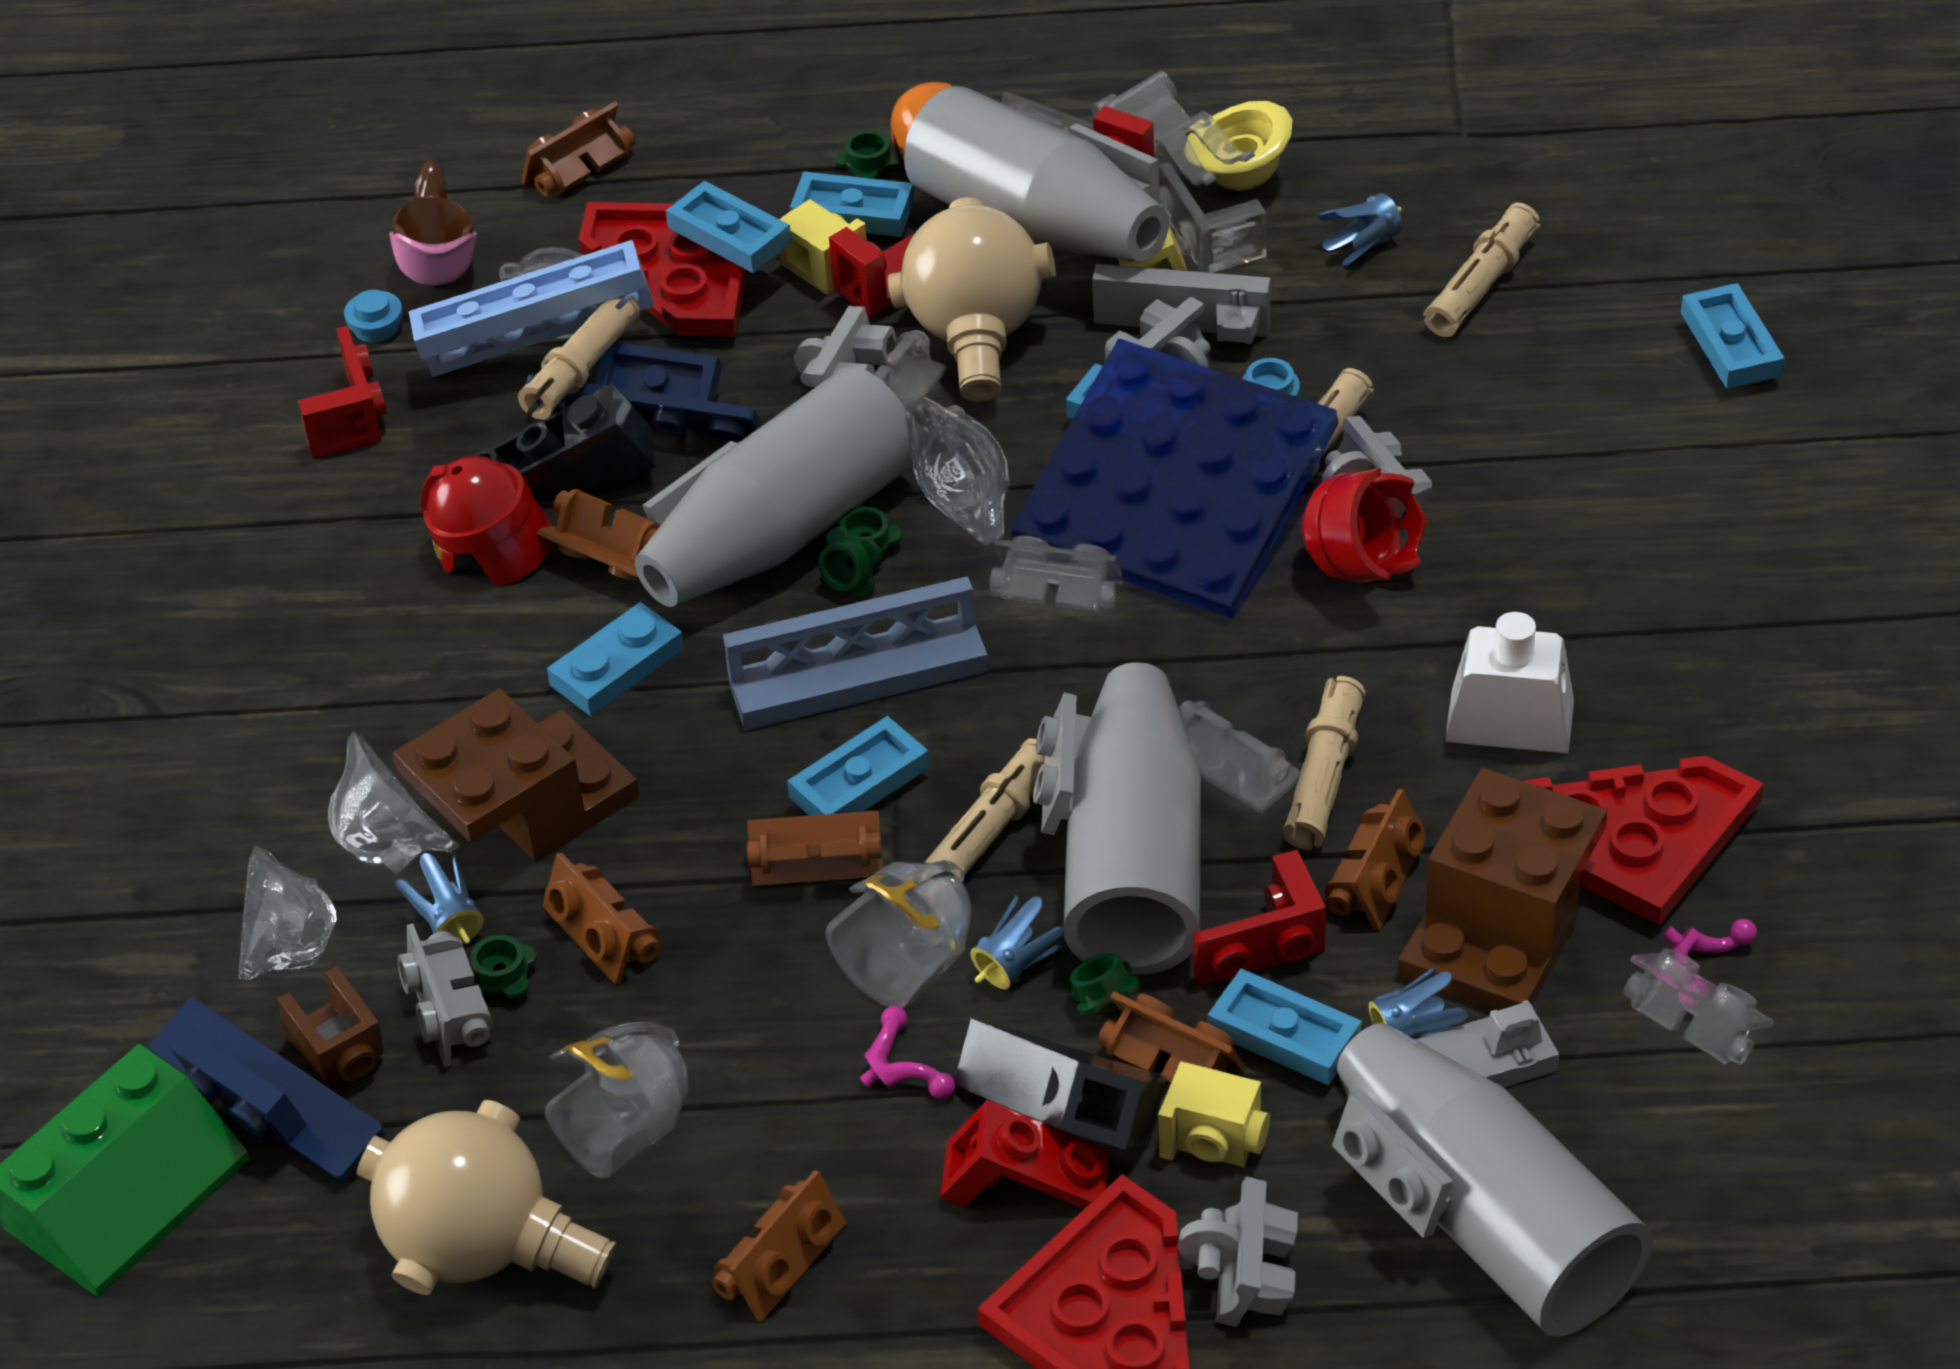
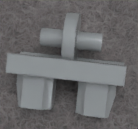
M1190 296L1181 305L1174 308L1156 299L1144 309L1139 319L1140 335L1143 336L1142 338L1137 339L1119 330L1106 342L1105 366L1157 386L1162 385L1164 382L1170 385L1176 380L1187 386H1196L1208 376L1209 372L1208 360L1205 355L1210 352V345L1201 334L1198 324L1199 316L1204 312V303Z
M848 306L832 334L824 337V339L808 338L801 342L794 355V360L798 370L802 373L800 377L802 383L809 387H816L841 368L847 366L862 368L876 376L873 365L892 367L900 354V347L893 327L870 325L865 307Z
M1361 416L1345 417L1342 424L1344 431L1343 441L1337 450L1330 452L1326 456L1325 463L1327 468L1323 473L1322 482L1342 473L1381 468V474L1394 473L1412 478L1414 481L1412 493L1423 509L1432 488V481L1422 469L1405 470L1399 463L1402 457L1401 444L1391 432L1374 433ZM1395 498L1402 517L1403 512H1406V508L1399 499Z
M1246 1176L1242 1183L1241 1201L1237 1205L1226 1208L1224 1213L1216 1208H1207L1202 1211L1201 1220L1187 1224L1180 1232L1179 1251L1181 1256L1188 1262L1198 1266V1275L1201 1278L1210 1280L1218 1277L1216 1322L1237 1327L1247 1310L1281 1316L1293 1298L1295 1271L1291 1268L1263 1262L1262 1259L1263 1253L1286 1258L1294 1246L1297 1235L1298 1212L1266 1203V1181Z

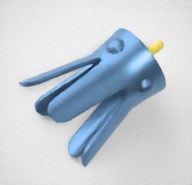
M1379 193L1376 196L1368 197L1367 201L1363 204L1319 213L1317 217L1321 221L1357 218L1352 224L1326 238L1322 243V249L1330 252L1352 243L1353 248L1356 250L1343 261V267L1346 268L1371 246L1374 247L1390 240V237L1400 233L1402 222L1399 212L1402 211V208L1397 207L1389 196Z
M423 853L420 857V865L436 903L434 905L431 904L406 880H397L395 882L397 888L429 922L433 934L446 931L452 936L459 938L462 944H469L470 940L481 930L484 917L475 907V902L469 898L459 855H455L452 859L457 883H450L435 857L429 853Z
M1015 895L993 934L989 937L981 938L978 945L971 950V959L980 972L975 978L976 983L986 979L1000 989H1008L1012 983L1014 984L1019 981L1020 973L1025 968L1062 949L1061 946L1056 944L1064 939V927H1055L1025 945L1032 935L1030 924L1042 908L1040 897L1031 898L1007 923L1019 898Z
M1436 966L1432 967L1404 989H1396L1378 996L1368 1004L1372 1025L1377 1023L1388 1024L1413 1039L1453 1028L1454 1026H1447L1463 1022L1467 1019L1468 1013L1462 1008L1443 1010L1444 1001L1442 998L1432 997L1446 988L1452 979L1450 972H1442L1433 977L1437 970Z

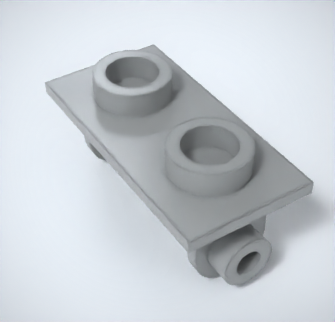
M414 924L407 925V953L398 955V970L405 993L411 994L416 992L420 1002L416 1004V1016L423 1041L425 1043L434 1041L444 1067L451 1066V1046L465 1043L467 1046L476 1047L484 1044L490 1038L493 1020L478 985L453 990L474 984V973L461 940L452 936L449 932L440 931L431 935L428 940L420 941Z

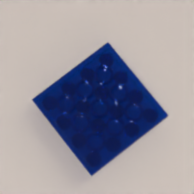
M1118 338L1012 524L1010 530L1013 540L1016 543L1234 619L1339 424L1337 410Z

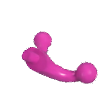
M1749 919L1736 920L1731 926L1730 935L1723 938L1706 936L1694 927H1690L1683 935L1678 933L1672 926L1663 932L1662 936L1672 945L1665 958L1670 963L1683 987L1680 996L1681 1001L1686 1007L1690 1009L1701 1008L1708 999L1707 990L1695 978L1689 959V952L1723 953L1740 945L1751 944L1757 935V928Z
M890 1006L885 1009L881 1015L883 1028L870 1049L864 1054L871 1068L860 1077L861 1081L869 1088L878 1079H881L887 1087L891 1088L906 1079H923L928 1081L930 1094L934 1098L945 1100L951 1097L955 1092L956 1085L954 1079L949 1074L940 1073L934 1068L921 1063H888V1055L896 1034L907 1025L908 1017L905 1010L901 1007Z

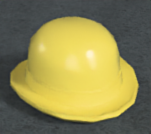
M1270 101L1245 102L1229 107L1199 124L1186 138L1183 153L1190 165L1208 172L1216 184L1235 191L1253 189L1269 180L1278 168L1280 154L1291 138L1293 120L1285 107Z

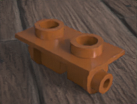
M614 101L599 111L589 109L579 115L566 130L555 136L546 134L537 139L526 152V161L521 178L523 185L534 180L536 188L543 196L547 197L550 194L560 196L590 177L591 171L581 161L583 158H586L596 171L600 172L628 156L630 148L635 145V137L628 127L622 126L619 128L614 123L619 104Z
M573 489L570 492L561 491L554 501L553 510L559 514L557 524L538 529L537 535L558 543L559 551L565 555L580 559L593 558L609 565L608 571L617 577L628 580H640L635 569V558L658 530L660 524L622 508L615 510L612 527L607 526L612 504L581 490Z
M1404 789L1396 791L1390 805L1377 804L1374 808L1364 812L1361 824L1347 849L1351 859L1341 860L1333 878L1325 888L1326 905L1330 911L1340 916H1347L1351 911H1364L1373 930L1381 929L1393 903L1398 899L1401 887L1417 855L1421 853L1427 837L1423 823L1416 816Z
M879 811L747 820L749 837L747 854L748 865L751 868L752 886L870 878L874 875L884 876Z
M558 853L555 857L542 907L614 985L621 984L626 963L639 960L641 963H648L657 957L661 950V945L658 942L659 933L652 925L647 924L633 908L622 910L625 902L624 898L608 883L603 873L596 866H586L584 863L573 865L563 853Z
M1117 992L1112 993L1111 999L1122 1014L1117 1022L1112 1019L1106 1021L1100 1031L1098 1043L1106 1047L1108 1056L1130 1066L1153 1072L1162 1054L1165 1053L1171 1057L1161 1075L1167 1077L1166 1083L1170 1085L1180 1061L1225 1072L1227 1067H1231L1243 1074L1245 1073L1247 1067L1232 1047L1235 1040L1226 1032L1203 1021H1198L1194 1029L1173 1019L1176 1014L1173 1009L1149 995L1140 993L1136 1001Z
M814 1170L805 1181H798L794 1186H784L778 1194L779 1198L754 1225L758 1234L756 1238L745 1236L726 1259H720L714 1266L716 1276L711 1280L714 1290L728 1300H733L737 1294L743 1295L758 1321L762 1322L847 1223L819 1171Z

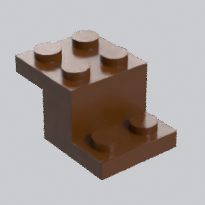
M501 688L393 751L396 770L470 843L499 826L534 861L539 860L640 797L637 779L563 709L537 723Z
M1482 767L1428 858L1426 912L1398 959V977L1413 982L1436 966L1437 970L1433 977L1442 972L1451 973V982L1440 991L1442 993L1492 1011L1496 1009L1499 1011L1518 1005L1525 1000H1528L1533 1006L1576 927L1580 874L1606 828L1607 810Z

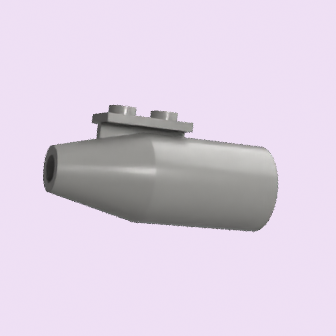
M963 86L948 87L936 93L923 105L913 120L907 135L904 151L906 173L913 186L919 191L949 205L959 198L972 197L979 199L984 206L997 209L1016 220L1027 231L1035 245L1049 242L1052 251L1145 261L1153 257L1160 250L1167 237L1169 218L1166 210L1160 205L1158 159L1077 123L1069 126L1068 132Z
M855 366L843 367L739 443L728 442L642 505L647 519L659 523L660 527L635 558V569L645 589L661 604L673 607L782 565L838 523L846 512L862 505L915 465L919 456V440L911 417L902 402L883 381L872 373Z
M1127 663L1116 667L1108 674L1091 717L1076 714L1077 695L1069 693L1063 694L1054 717H1043L1037 734L1036 754L1045 756L1044 764L1040 767L1036 778L1033 801L1035 804L1042 805L1041 833L1054 835L1061 819L1067 820L1063 930L1065 941L1070 950L1083 962L1100 954L1115 953L1121 961L1129 962L1132 968L1130 974H1153L1170 969L1189 957L1193 952V936L1200 931L1201 776L1168 677L1162 670L1153 665Z
M1377 1023L1365 1028L1346 1045L1339 1057L1337 1072L1350 1095L1332 1146L1422 1238L1434 1234L1438 1224L1550 1336L1558 1337L1575 1333L1607 1313L1618 1303L1635 1283L1648 1261L1653 1243L1651 1230L1506 1089L1385 1023Z

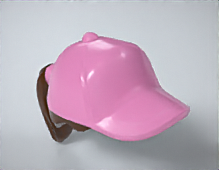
M432 160L426 161L416 180L414 200L398 210L393 219V231L389 233L392 250L401 271L411 280L431 287L451 283L460 278L469 268L474 253L477 233L473 231L472 219L465 208L447 199L445 179L439 166Z

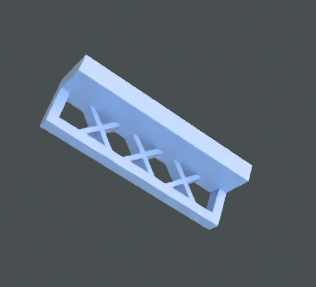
M633 240L411 310L409 311L414 343L421 360L426 359L431 375L434 377L575 332L603 302L626 295L616 306L617 309H621L631 297L637 301L640 310L655 305Z

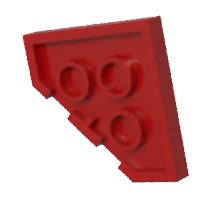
M587 202L579 235L581 256L633 240L655 305L647 308V311L677 335L705 337L736 336L748 270L669 229L666 210L673 204Z
M1708 756L1680 759L1679 768L1644 773L1641 764L1589 771L1587 781L1552 785L1550 777L1523 780L1524 782L1607 810L1606 828L1580 874L1579 886L1657 925L1662 923L1762 801L1764 783Z
M1122 1174L977 1308L979 1326L1037 1369H1190L1176 1212Z

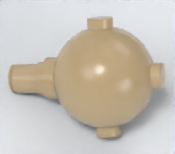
M964 197L953 201L949 205V209L937 213L917 230L905 251L901 272L888 275L889 294L895 309L908 306L914 317L926 330L934 336L947 341L948 351L958 363L960 395L970 401H987L997 397L1001 392L999 359L1001 352L1006 348V337L1016 331L1033 311L1040 294L1042 279L1052 278L1056 275L1055 262L1049 242L1035 245L1027 231L1012 217L997 209L984 206L979 199Z
M482 1101L477 1113L471 1111H445L426 1116L407 1126L391 1142L374 1136L366 1147L357 1168V1175L372 1181L370 1189L372 1219L383 1245L398 1261L392 1273L393 1279L403 1287L422 1295H430L436 1282L458 1284L481 1280L496 1274L511 1263L517 1264L529 1271H533L537 1266L547 1271L553 1269L588 1286L591 1285L592 1288H596L610 1263L616 1248V1242H610V1239L573 1223V1218L562 1214V1205L543 1197L542 1181L536 1160L523 1140L515 1133L520 1123V1117L510 1108L495 1101Z

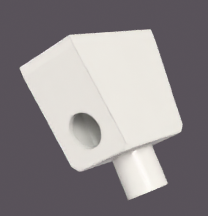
M1522 612L1503 614L1497 620L1496 628L1477 626L1471 629L1452 687L1445 742L1569 754L1574 697L1564 638L1556 633L1536 632L1534 620Z

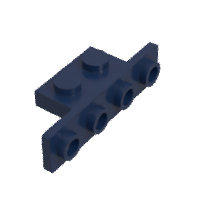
M614 342L601 356L595 383H585L578 392L568 393L554 408L552 413L554 414L571 405L578 398L590 395L612 383L647 422H651L655 428L664 432L684 434L687 432V428L709 431L708 433L719 440L738 443L744 440V436L748 437L764 425L755 409L751 407L714 402L723 366L718 356L622 342ZM528 375L526 385L529 384V382L536 375ZM541 399L537 401L539 405L543 402Z
M195 998L188 999L149 1044L151 1052L185 1074L209 1104H212L216 1099L220 1100L230 1107L228 1110L230 1115L249 1132L257 1137H261L264 1132H267L338 1182L347 1181L358 1168L362 1155L374 1136L380 1138L385 1136V1129L380 1122Z

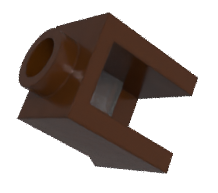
M337 966L325 972L330 1003L306 1015L290 992L277 998L286 1041L296 1046L325 1086L340 1078L347 1082L362 1078L375 1066L377 1057L384 1054L378 1020Z

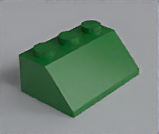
M137 1044L0 1164V1223L2 1228L92 1294L99 1297L250 1160V1157L245 1147L190 1079L141 1044Z

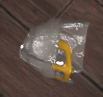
M946 860L933 863L893 862L881 868L869 878L851 886L849 890L852 893L864 892V894L827 925L825 937L837 963L860 990L878 1003L888 1007H905L939 974L944 973L965 951L966 939L972 920V909L968 892L962 883L965 870L956 863Z
M630 1022L616 1027L605 1028L585 1041L567 1045L564 1049H560L549 1056L556 1063H584L586 1073L546 1105L545 1117L569 1154L591 1174L599 1178L610 1177L644 1148L654 1145L675 1128L676 1117L679 1115L688 1093V1070L682 1055L677 1049L679 1041L676 1032L672 1029L652 1022Z

